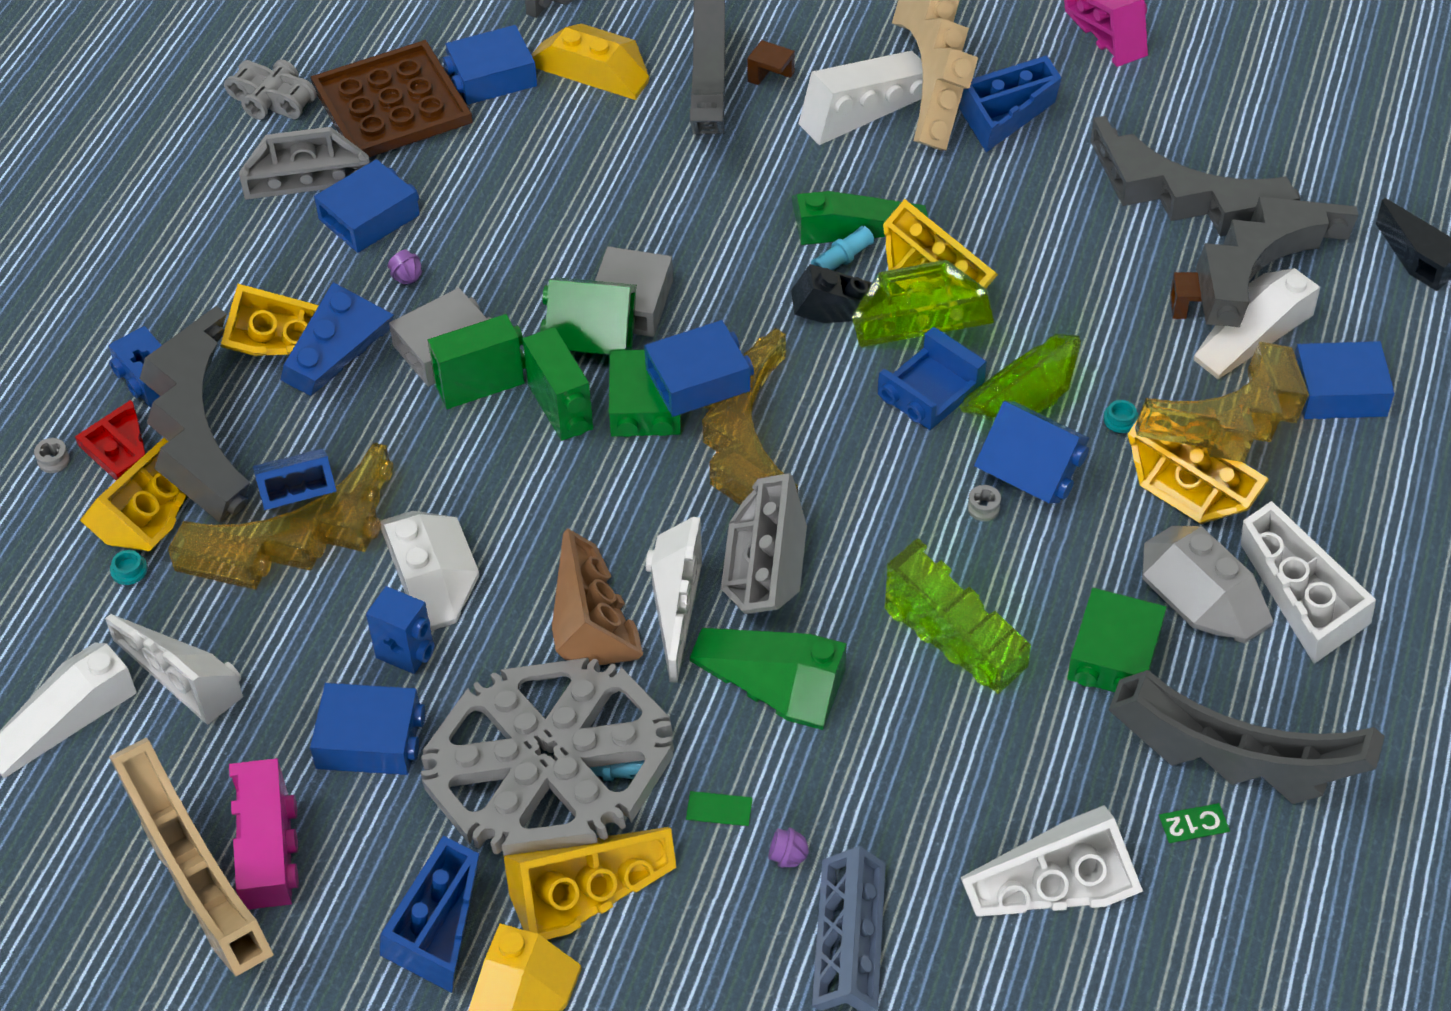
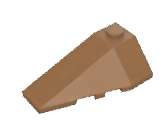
M570 529L563 533L552 621L556 652L565 660L588 658L590 662L593 659H597L599 665L638 660L643 655L638 629L634 621L629 619L626 621L621 611L625 603L621 595L615 594L607 583L611 578V574L596 544Z

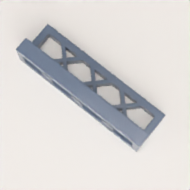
M861 846L822 860L812 1007L819 1011L844 1003L849 1004L858 1011L878 1010L886 863ZM846 866V873L836 886V869ZM843 898L844 908L836 920L833 921V911ZM841 935V946L831 959V947ZM838 972V990L828 993V985Z

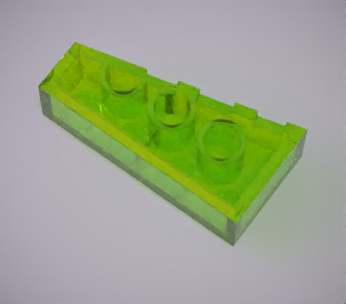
M917 538L887 563L885 609L894 620L902 621L914 630L922 641L931 643L942 651L950 662L959 664L970 672L979 684L988 686L999 694L1028 668L1031 644L996 611L988 614L979 598L980 596L970 586L963 590L949 576L952 569L942 560L936 564L924 553L927 546Z

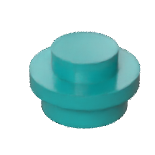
M1126 400L1112 402L1105 409L1103 415L1106 427L1118 433L1129 432L1139 418L1136 407Z
M124 550L117 553L110 565L112 579L121 585H131L139 582L145 577L148 570L145 558L133 550Z

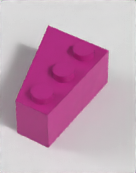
M1064 0L1065 12L1085 33L1092 32L1098 39L1096 45L1101 50L1106 48L1114 56L1112 62L1116 67L1148 56L1145 16L1147 14V6L1145 0Z
M278 758L229 764V775L236 789V801H231L232 815H236V839H233L237 895L248 910L291 905L292 888H298L299 885L296 863L291 864V853L298 852L296 829H291V819L297 818L295 795H288Z

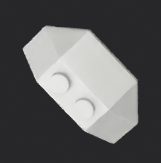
M410 511L380 520L381 531L405 594L426 603L431 631L457 623L461 610L479 578V570L457 517Z

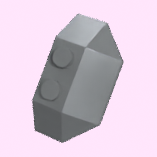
M332 127L265 135L239 171V177L244 198L247 200L325 190L369 164L370 161L369 156Z
M790 473L757 479L752 486L754 490L742 502L729 522L721 589L744 614L777 610L800 592L807 524L794 478Z
M1171 526L1144 543L1142 579L1192 628L1218 636L1233 637L1234 641L1245 644L1273 625L1272 616L1253 573L1202 526Z

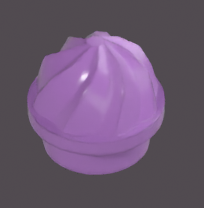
M406 249L396 253L388 262L391 277L402 284L416 282L422 273L419 257L416 254H411Z
M790 827L787 831L777 828L770 845L768 859L778 862V867L781 868L798 866L807 858L809 853L805 837Z

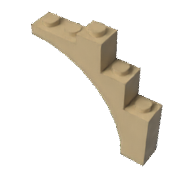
M898 0L892 24L911 31L920 50L923 70L922 99L913 141L938 150H946L963 89L970 88L978 57L962 52L969 28L954 23L960 0Z
M144 738L109 756L142 822L141 825L154 851L168 868L184 902L196 915L214 952L235 976L272 957L274 954L256 918L236 894L204 843L171 784L150 741Z

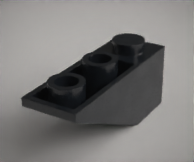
M1387 198L1382 199L1376 220L1377 227L1409 275L1438 291L1451 280V237Z
M809 264L791 289L794 315L821 323L900 318L902 315L898 290Z

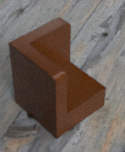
M761 40L747 58L748 82L759 86L769 71L791 78L795 73V51Z
M1174 272L1170 290L1173 319L1187 318L1190 301L1202 302L1198 272Z

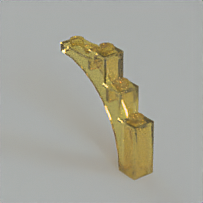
M777 328L773 329L765 337H760L754 346L743 354V356H749L754 368V375L750 376V391L704 406L709 411L702 419L703 443L716 451L709 462L710 485L739 505L754 490L752 486L757 479L784 474L764 451L754 430L752 411L758 392L770 373L786 358V334Z
M1259 341L1248 367L1249 383L1238 391L1222 397L1200 401H1169L1146 398L1135 425L1136 435L1205 447L1210 457L1245 462L1253 440L1271 442L1280 421L1297 423L1309 396L1293 348Z
M373 443L361 463L336 486V492L325 494L297 510L270 519L243 524L209 525L183 521L168 547L174 570L256 590L262 577L268 575L272 562L311 571L317 558L323 556L326 544L366 552L371 539H376L379 534L381 521L377 518L375 508L379 503L380 490L384 482L390 480L393 472V462L389 460L387 445Z

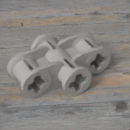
M281 59L277 60L273 65V71L266 66L250 60H244L239 65V71L224 81L227 93L234 99L241 101L245 112L258 120L263 119L268 114V108L290 119H297L302 114V108L307 103L313 102L317 97L314 86L309 81L299 78L297 69L290 62Z

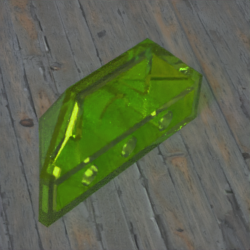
M942 260L879 272L854 311L852 320L859 346L866 347L925 336V333L932 327L942 332L992 324L994 323V316L987 289L949 261Z
M1055 333L1045 343L1032 348L968 394L963 403L959 405L961 411L994 422L1003 401L1017 402L1037 413L1055 405L1058 402V398L1070 389L1081 345L1080 337Z

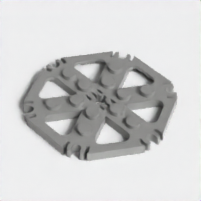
M588 658L501 669L502 678L497 673L490 674L493 686L484 688L478 682L474 683L476 696L467 688L423 749L421 760L425 770L421 771L424 789L469 845L473 839L475 848L480 849L486 840L492 839L490 843L493 853L499 854L503 851L504 856L598 843L596 834L603 840L607 839L608 834L605 825L613 822L618 824L621 829L625 828L623 814L632 823L674 756L672 737H669L673 736L670 717L622 667H620L617 673L616 665L611 663L606 671L600 672L599 661L593 659L589 662ZM560 676L570 678L569 686L546 719L519 690L524 682L531 680L555 679ZM618 691L624 693L642 712L641 717L633 722L591 727L611 695ZM473 711L484 713L506 738L466 745H454L450 742L463 721ZM540 746L544 751L554 752L555 760L545 753L541 754ZM645 760L629 787L621 792L610 791L590 769L591 767ZM503 780L488 804L482 810L475 812L468 811L450 790L452 786ZM549 788L575 817L567 824L532 829L524 828V825Z

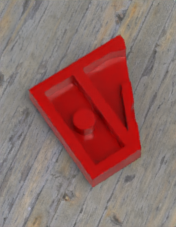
M131 400L75 436L77 445L115 480L119 479L146 454L137 413Z

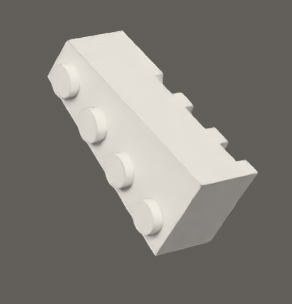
M907 51L812 71L798 124L818 145H821L921 100L923 83L921 59L913 51Z
M1272 501L1243 520L1241 546L1314 664L1372 623L1376 599Z

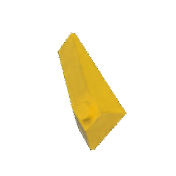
M237 284L220 347L253 356L290 355L319 305Z
M161 439L105 490L80 519L105 544L151 551L173 529L177 520V513L186 495L155 469L160 448L169 442L167 439Z
M664 827L611 835L605 840L598 837V843L504 856L509 896L523 930L537 933L546 940L571 934L581 927L580 924L597 913L603 914L613 907V903L633 891H640L675 869L676 860L671 828Z
M499 923L484 959L468 1011H563L571 998L582 969L581 965L541 935Z

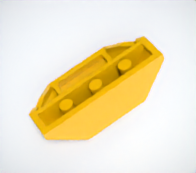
M582 23L560 30L541 42L531 54L535 61L536 69L633 100L637 99L649 83V75L636 40Z
M906 199L901 202L883 224L884 234L886 235L889 274L935 312L976 301L998 275Z
M1148 404L1128 433L1140 486L1199 524L1249 510L1269 481L1266 476Z

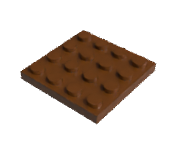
M426 40L310 76L317 96L338 133L365 152L369 157L473 123L472 113Z

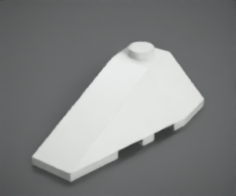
M691 517L658 535L655 549H649L646 558V571L652 572V586L669 680L676 683L678 682L702 567L700 517Z
M113 614L105 618L113 641L207 725L243 698L239 684L241 676L231 663L226 662L223 664L209 652Z

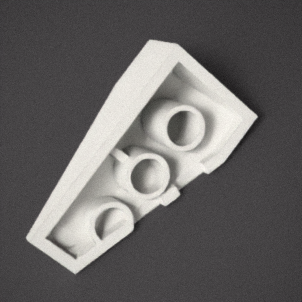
M1295 268L1264 273L1249 283V305L1240 327L1215 325L1195 353L1193 360L1215 378L1220 379L1312 317L1320 286Z
M95 642L63 662L0 730V775L3 779L137 694L127 666L107 643Z
M1105 805L1071 818L960 877L976 916L1025 913L1027 910L1052 908L1053 911L1067 910V907L1088 905L1091 908L1106 907L1143 892L1115 818Z

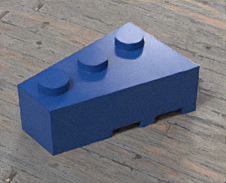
M1047 55L973 78L970 88L963 89L958 108L985 152H988L1054 104L1062 78Z
M333 282L285 361L280 380L312 396L341 372L345 365L366 351L370 344L380 336L385 335L390 330L389 322L393 320L394 314Z
M444 835L442 836L380 934V956L452 993L477 876L479 853Z

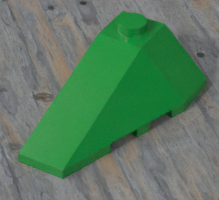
M834 191L792 195V203L800 244L809 245L830 243L837 239L843 240L860 226H866L872 232L874 238L886 237L883 224L901 204V201ZM911 203L928 217L925 205Z
M702 628L691 652L690 662L725 683L732 682L745 690L747 697L756 702L761 700L776 709V714L783 719L824 730L846 670L847 643L805 633Z

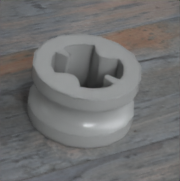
M58 438L44 439L34 449L37 464L40 470L46 473L59 472L67 467L70 462L66 445Z
M979 485L970 491L968 512L971 517L979 521L995 519L1000 512L1001 494L999 491L989 485ZM981 501H988V505H980Z

